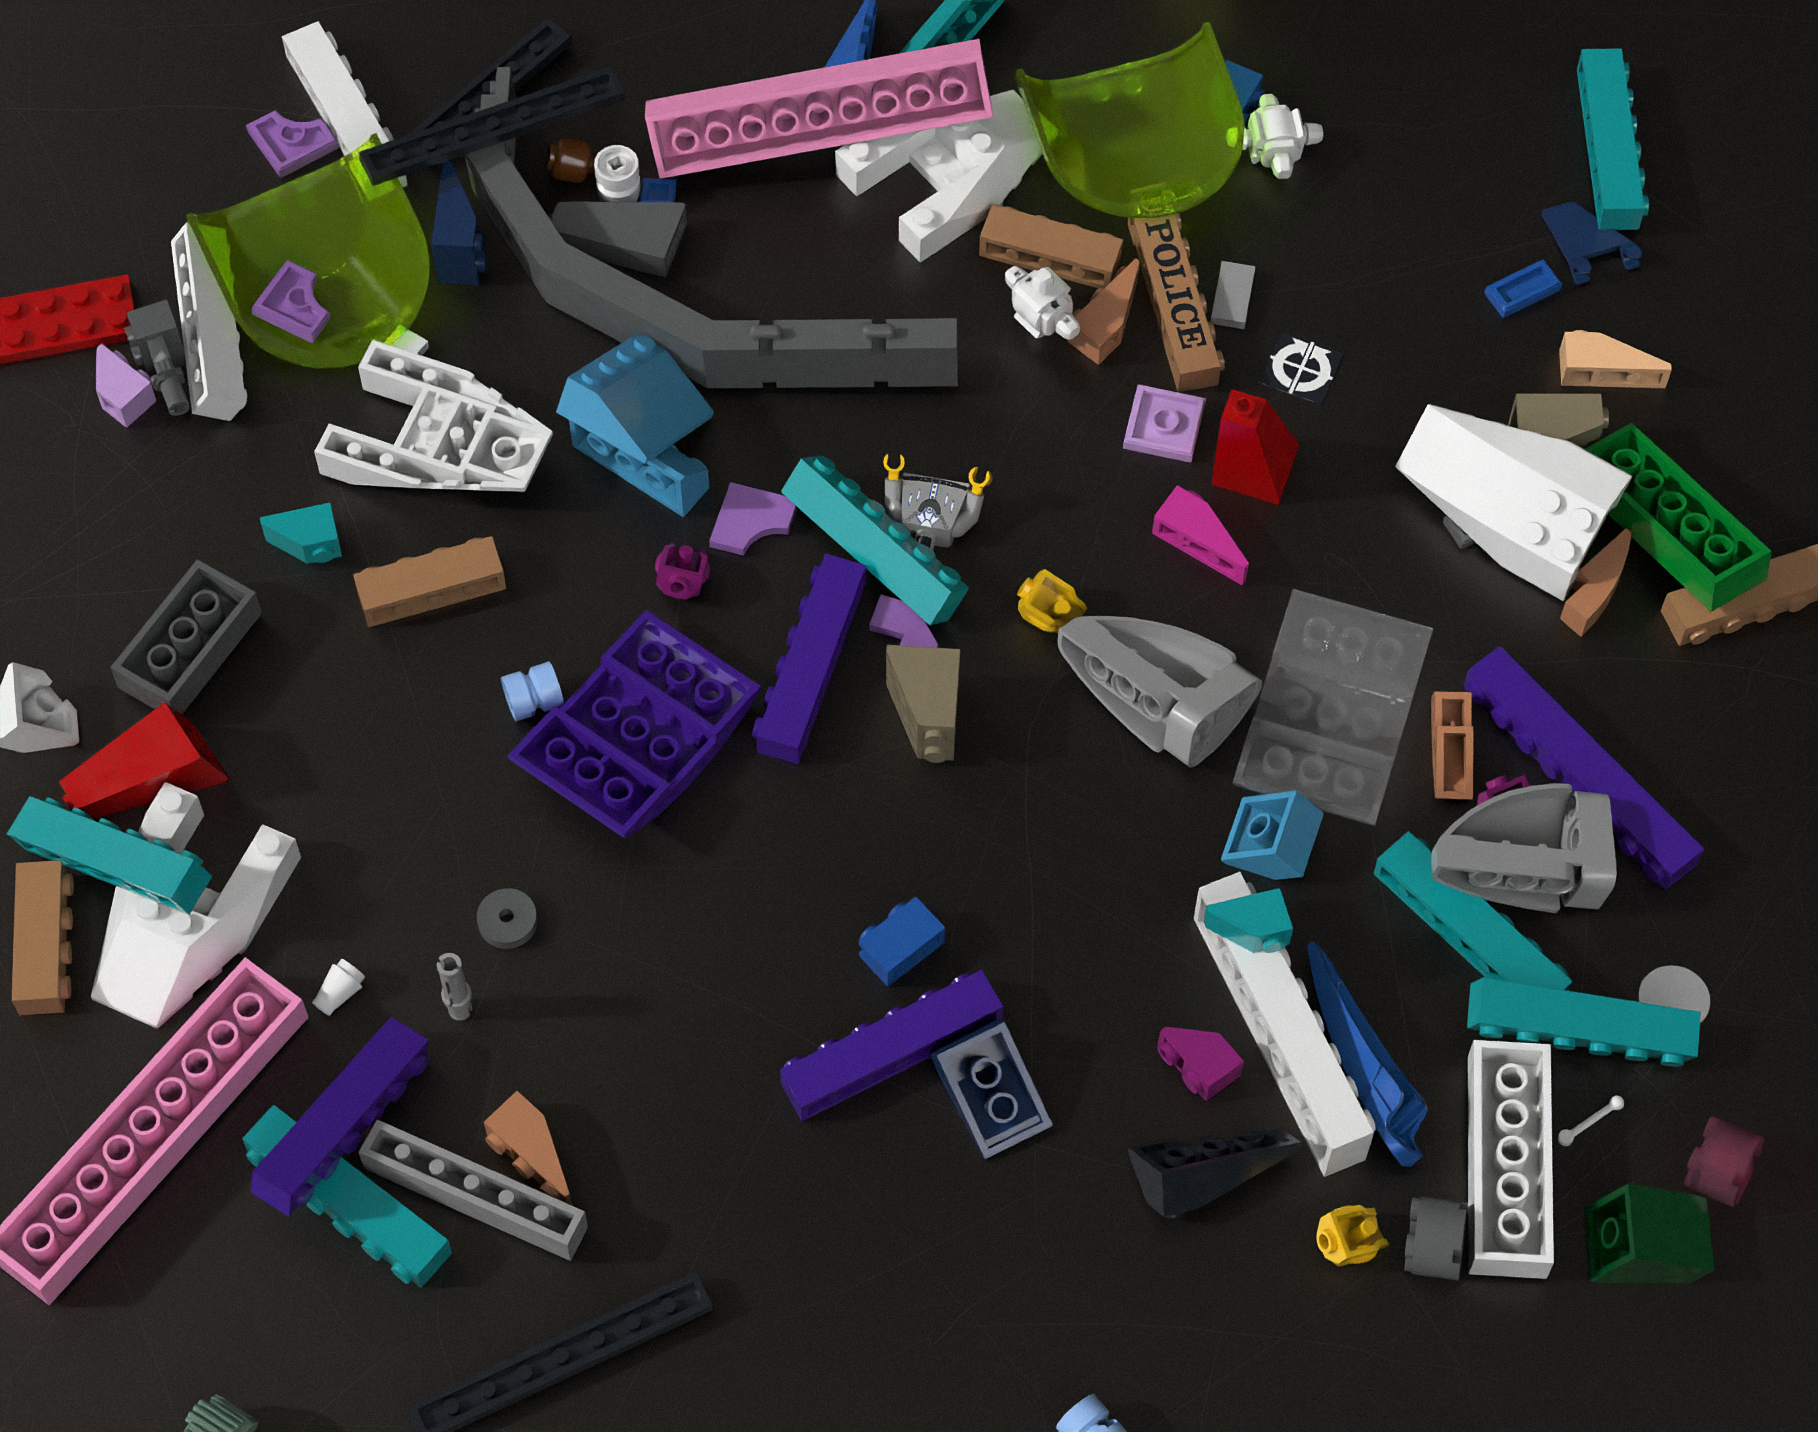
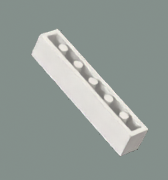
M319 21L282 36L287 59L325 124L337 139L342 153L369 199L373 201L407 186L406 175L373 186L359 161L360 151L392 141L393 137L387 127L381 128L378 123L380 122V117L374 104H367L365 101L366 94L360 80L352 79L350 75L352 70L346 57L337 54L336 50H338L332 33L330 31L325 33Z
M185 223L172 239L171 246L192 414L231 421L239 410L244 408L247 401V391L244 389L243 361L240 359L238 346L240 335L236 330V305L232 300V276L229 274L227 262L228 247L225 246L224 231Z

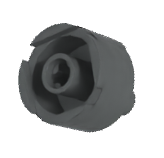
M1423 1196L1421 1198H1412L1410 1232L1407 1234L1404 1271H1409L1414 1275L1459 1281L1465 1240V1220L1467 1221L1468 1212L1467 1202Z

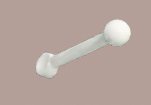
M1617 1095L1613 1096L1608 1105L1571 1130H1562L1558 1135V1142L1562 1146L1571 1145L1574 1136L1611 1111L1621 1110L1624 1107L1623 1098Z

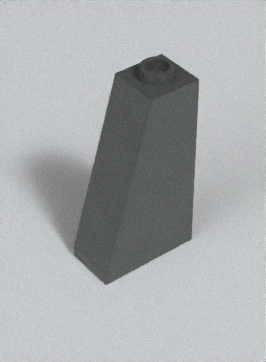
M558 202L554 213L548 214L549 219L565 243L599 261L665 278L687 225L686 204L679 202Z

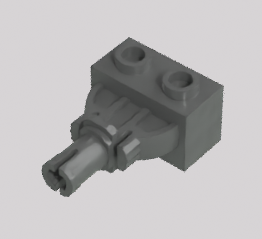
M167 299L126 312L131 326L124 329L136 365L144 364L146 373L151 377L153 388L156 391H161L171 415L178 416L186 413L189 410V404L182 387L185 378L181 369L182 366L186 365L185 352Z

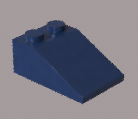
M451 160L443 162L431 240L438 283L479 286L480 273L486 272L488 262L487 252H483L484 232L478 231L476 216Z
M994 1020L929 1052L946 1091L983 1159L989 1158L1053 1126L1004 1021Z

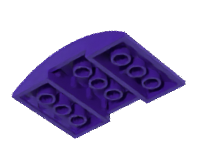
M645 610L601 657V666L560 709L554 706L509 753L508 759L621 837L626 838L655 819L697 778L736 729L760 692L761 686Z

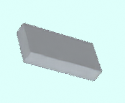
M1226 261L1221 262L1211 321L1214 325L1239 329L1245 328L1255 266Z

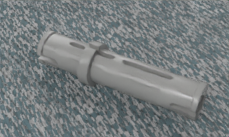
M445 953L439 957L440 963L437 962L436 964L443 987L441 992L442 1001L448 1007L451 1018L458 1021L465 1020L470 1016L469 1011L473 1009L471 1004V988L465 982L459 956L454 953Z

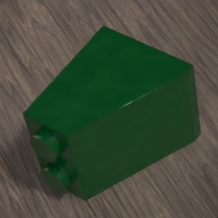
M1628 1183L1584 1208L1591 1282L1692 1283L1714 1271L1710 1215L1708 1213L1707 1197Z

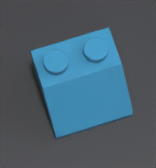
M1297 790L1243 797L1221 861L1227 865L1274 880L1303 877L1324 813Z

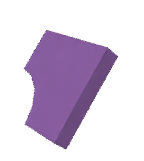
M275 110L246 125L248 133L280 178L339 148L337 139L322 118L310 122H295L284 118Z
M286 260L252 306V315L312 344L330 321V312L320 306L314 296L313 290L317 283V274L289 260Z
M730 482L709 540L710 547L744 556L749 546L761 537L771 534L788 535L797 506L784 495Z

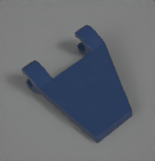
M1574 201L1542 210L1541 215L1565 256L1576 284L1587 283L1590 280L1588 274L1591 272L1592 267L1587 259L1619 250L1622 262L1627 270L1639 267L1640 263L1637 259H1640L1642 256L1641 249L1614 229L1598 230L1597 217Z

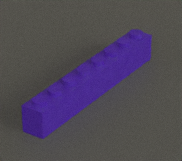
M1501 646L1497 647L1468 670L1463 687L1466 692H1472V701L1476 704L1480 703L1490 713L1493 722L1499 728L1506 729L1515 738L1518 747L1524 753L1531 754L1540 763L1541 769L1550 779H1555L1559 784H1571L1572 791L1608 794L1611 806L1613 837L1617 841L1620 850L1625 855L1633 857L1643 867L1644 873L1651 881L1659 883L1667 890L1698 865L1704 848Z

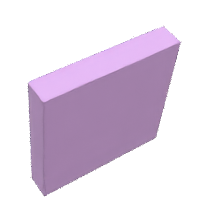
M1138 384L1123 442V449L1191 463L1206 398Z

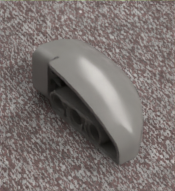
M1082 616L1074 618L1059 629L1058 648L1061 654L1099 701L1153 751L1161 752L1165 749L1190 768L1195 767L1207 758L1229 736L1247 713L1262 688V681L1236 663V655L1232 651L1203 636L1179 627L1131 617Z
M1544 784L1511 790L1488 799L1470 809L1440 836L1431 853L1432 878L1440 884L1475 897L1526 909L1556 913L1560 909L1561 898L1562 904L1565 907L1598 910L1613 890L1617 874L1609 796L1603 793L1572 791L1571 784Z

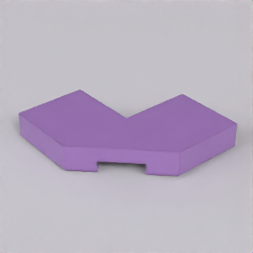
M880 595L870 622V631L901 639L899 646L938 648V643L927 624L902 600Z

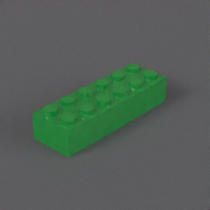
M1633 423L1585 448L1590 453L1633 476L1617 506L1611 509L1608 515L1623 530L1627 528L1632 532L1631 537L1710 612L1767 580L1772 551Z

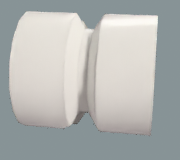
M612 145L601 150L597 154L594 164L595 176L597 178V194L600 201L636 202L641 194L639 163L635 152L622 145Z

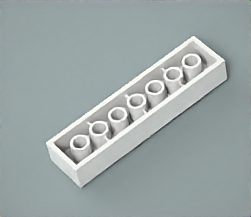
M1238 872L1199 888L1194 921L1323 1176L1326 1177L1366 1160L1373 1134L1376 1130L1375 1123L1370 1112L1367 1109L1362 1110L1357 1100L1358 1090L1351 1076L1345 1077L1340 1067L1341 1057L1334 1043L1328 1044L1323 1034L1325 1029L1321 1016L1316 1010L1311 1011L1306 1001L1308 994L1304 983L1300 978H1294L1289 968L1291 967V960L1287 950L1283 948L1273 953H1266L1264 950L1252 953L1205 927L1206 905L1256 894L1252 883H1246L1242 874Z

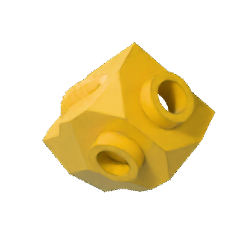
M1046 569L1040 571L1034 579L1028 577L1017 593L1021 597L1018 602V610L1022 618L1043 631L1050 633L1056 632L1059 634L1061 627L1074 618L1082 617L1087 610L1085 603L1076 596L1074 588Z
M1348 1205L1334 1209V1211L1321 1217L1316 1236L1318 1247L1323 1252L1324 1257L1339 1267L1352 1263L1360 1264L1370 1261L1376 1256L1379 1249L1389 1246L1387 1239H1384L1379 1230L1375 1208H1365L1362 1205Z

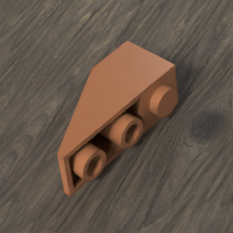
M1136 258L1127 267L1122 266L1119 268L1112 281L1105 288L1100 287L1092 295L1090 302L1082 310L1077 309L1072 313L1079 322L1080 332L1073 339H1067V342L1098 365L1121 344L1138 281L1140 261Z
M516 1091L484 1121L487 1133L485 1140L499 1155L505 1152L514 1160L512 1163L513 1167L522 1177L527 1180L531 1177L541 1185L539 1189L542 1193L572 1205L570 1193L545 1117L524 1096Z

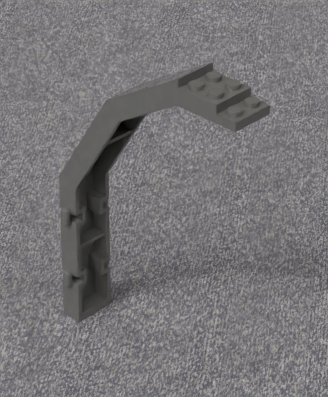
M497 67L496 81L490 82V95H481V107L475 108V112L516 99L510 67ZM516 137L465 155L472 191L546 303L621 343L637 333L652 338L657 345L668 351L689 379L706 388H763V383H776L777 388L874 387V382H888V387L958 386L957 318L886 319V324H872V319L774 320L773 325H760V320L713 321L565 243L514 166Z

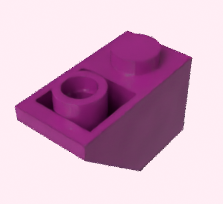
M1165 1027L1160 1030L1158 1039V1052L1168 1065L1172 1066L1174 1064L1183 1074L1182 1079L1187 1088L1194 1094L1199 1093L1205 1101L1241 1076L1244 1060L1220 1033Z

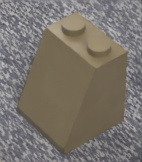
M1516 394L1508 426L1541 433V435L1567 440L1585 449L1603 439V429L1608 428L1609 412L1607 407H1602L1601 394Z
M887 645L886 685L917 758L926 759L933 763H940L945 760L954 761L960 649Z

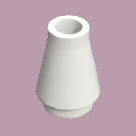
M341 959L337 965L332 964L312 1004L330 1017L334 1010L362 988L360 983L364 980L365 976L350 963Z

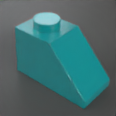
M330 503L260 517L265 540L307 564L313 562L325 563L333 558L342 556Z
M1280 888L1206 905L1205 927L1252 953L1263 950L1266 953H1273L1282 950L1286 945L1290 944L1293 927Z

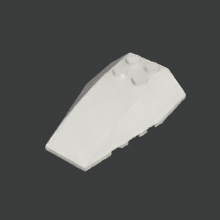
M1431 404L1427 405L1395 466L1500 566L1562 601L1566 599L1575 583L1578 571L1580 570L1578 567L1607 514L1617 506L1633 477L1570 441L1510 427L1495 421L1476 418L1473 415Z

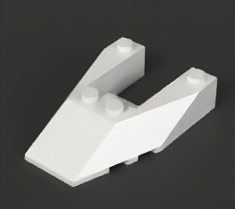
M1014 90L990 96L993 112L992 118L846 144L835 151L836 176L858 196L909 162L938 192L899 217V241L921 263L985 220L992 204L1002 207L1003 201L1012 189L1015 190L1022 181L1023 174L1031 164H1035L1055 138L1056 132Z
M372 340L358 367L363 390L413 406L398 438L393 445L328 424L314 451L320 474L354 485L525 492L551 440L553 432L520 407L516 409L502 398V394L492 387L489 389L475 379L474 374L470 371Z
M165 782L147 810L138 833L146 837L150 843H154L155 839L161 840L174 848L176 853L181 854L204 817L198 796ZM262 824L221 894L205 888L190 915L116 886L91 993L92 1000L158 1029L193 998L192 994L208 979L212 981L222 972V967L236 954H242L247 950L301 858L295 838Z

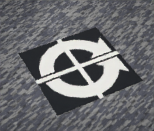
M1282 331L1259 383L1321 404L1344 353Z

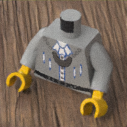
M887 454L883 461L884 467L889 471V476L885 478L884 505L890 518L906 526L910 531V536L918 543L934 550V546L950 547L955 537H961L977 523L985 496L982 493L983 488L989 486L992 482L990 471H987L985 481L979 484L975 479L978 467L971 469L969 481L973 485L972 490H970L969 483L903 473L902 479L899 477V471L903 469L905 464L903 456L900 454L901 465L899 468L891 469L887 465Z

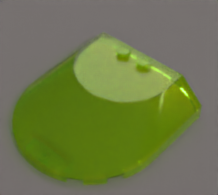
M1210 22L1203 23L1201 30L1171 51L1151 58L1075 77L1041 80L1025 75L1023 68L1016 70V82L1049 170L1067 192L1094 209L1129 218H1158L1174 215L1199 205L1215 194L1227 182L1239 162L1244 142L1243 111Z
M377 133L370 135V138L365 143L341 159L272 190L222 210L196 215L189 213L186 215L190 228L238 325L263 350L286 362L304 367L325 369L361 363L372 340L393 345L410 328L423 305L428 288L430 264L428 247L421 225L399 179L396 178L373 186L359 161L360 151L382 144ZM286 260L317 274V283L313 290L314 296L320 306L330 312V321L313 344L252 315V306Z

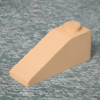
M1584 330L1565 332L1559 350L1561 386L1666 388L1672 370L1670 363L1597 332H1587Z

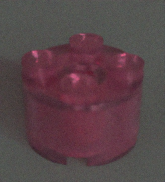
M1711 1116L1703 1133L1705 1140L1702 1147H1695L1688 1162L1687 1168L1690 1170L1684 1185L1734 1208L1735 1203L1738 1204L1751 1179L1755 1162L1753 1155L1756 1157L1760 1156L1765 1137L1722 1118Z

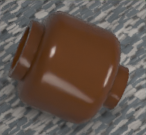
M559 137L555 143H549L545 169L550 170L553 179L582 183L586 179L587 173L593 174L595 171L596 154L591 153L588 141Z

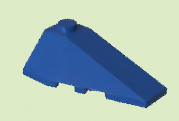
M878 0L864 1L825 67L870 59L878 13Z

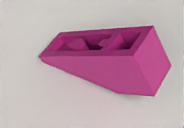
M1177 485L1154 515L1152 534L1238 584L1243 585L1246 581L1249 562L1209 504L1196 492L1186 491Z

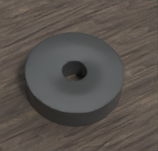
M504 888L490 893L482 900L477 910V924L481 936L486 942L497 948L511 949L519 947L533 936L537 928L538 918L533 901L527 894L517 889ZM505 915L514 917L510 922L501 921V918Z

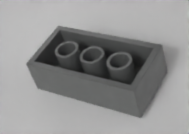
M197 559L110 667L117 687L154 709L166 702L180 714H183L262 614L256 592Z

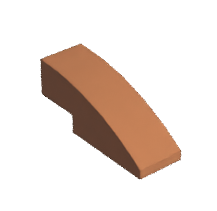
M1627 528L1578 571L1573 587L1577 592L1565 602L1560 619L1580 637L1600 617L1617 587L1629 551L1632 532Z
M1435 691L1431 696L1432 761L1435 799L1473 800L1472 692Z

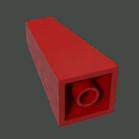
M1231 390L1221 417L1211 485L1279 505L1299 448V443L1266 399Z
M164 702L60 780L59 783L66 793L62 798L71 811L73 808H77L90 815L93 819L152 803L165 782L185 791L193 792L224 783L230 778L196 725Z

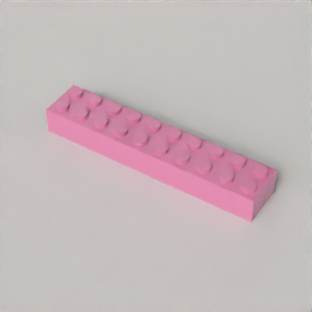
M980 39L647 100L645 107V120L659 179L993 117Z
M245 957L0 1225V1267L50 1306L309 1018L303 1000Z

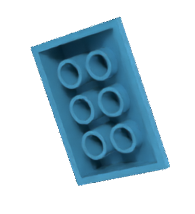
M637 333L568 376L556 413L645 464L711 419L714 411L668 351L657 345L652 338Z

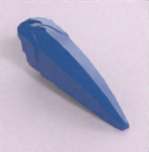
M1311 941L1307 945L1314 986L1332 1043H1334L1339 1051L1342 1067L1346 1076H1351L1358 1090L1357 1098L1363 1109H1367L1372 1115L1376 1131L1401 1166L1411 1167L1422 1157L1420 1150L1415 1144L1414 1137L1420 1128V1123L1429 1110L1427 1104L1397 1066L1366 1020L1328 955L1317 943Z

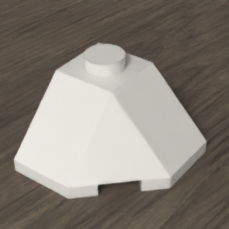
M14 662L8 665L0 685L1 748L27 753L74 746L79 743L77 710L68 699L62 702L49 686L53 681L43 670Z

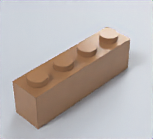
M992 204L980 235L979 256L1029 270H1040L1041 268L1049 267L1060 278L1096 288H1105L1112 281L1120 264L1123 239L1116 238L1108 233L1086 230L1075 224L1053 221L1045 216L1023 213L1012 207H1001Z
M492 536L473 538L464 544L450 548L440 547L425 555L404 557L396 563L381 567H368L360 573L353 574L368 628L507 589L503 568Z
M61 860L16 863L12 1003L19 1016L64 1013L65 999L71 997L70 977L66 976V964H71L72 948L70 941L66 942L67 930H72L73 915L71 907H67V897L73 895L74 883L72 874L66 872Z

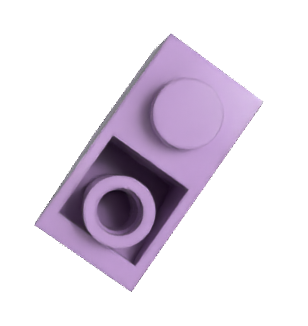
M101 344L97 347L96 392L102 409L127 428L157 401L152 388L151 378L143 370L139 369L136 371L129 366V362L119 351L115 350L112 352Z

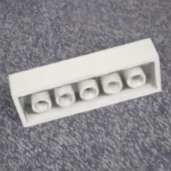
M1474 1040L1468 1055L1469 1274L1547 1279L1554 1264L1551 1044Z

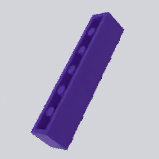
M825 554L821 566H814L810 578V586H813L809 596L804 595L798 611L801 619L798 626L792 625L787 639V646H790L787 656H780L775 673L778 676L775 687L769 686L765 696L764 707H767L763 718L758 716L754 724L752 737L757 740V753L795 764L800 763L866 584V565Z
M982 970L972 975L971 973H964L955 978L950 986L939 991L937 989L927 991L919 997L917 1002L907 1007H895L886 1013L885 1018L873 1024L870 1022L863 1023L857 1026L851 1032V1035L839 1041L831 1039L823 1043L816 1052L806 1057L797 1056L792 1058L784 1065V1068L780 1069L781 1085L801 1121H804L930 1058L929 1052L994 1020L1002 1021L1003 1005Z
M391 1017L252 1171L251 1193L288 1217L298 1206L304 1207L312 1198L317 1184L322 1179L326 1181L333 1175L338 1166L339 1159L345 1153L351 1154L358 1146L362 1137L361 1134L368 1126L372 1128L376 1120L382 1118L384 1108L390 1101L396 1102L400 1099L407 1087V1082L412 1076L418 1077L425 1070L429 1062V1057L427 1056L429 1040Z

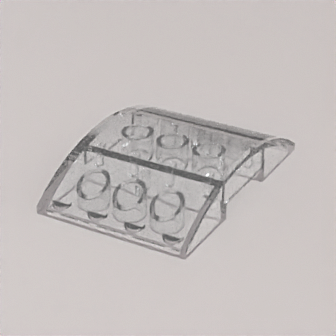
M1293 589L1232 785L1263 794L1297 790L1321 811L1375 826L1433 628Z

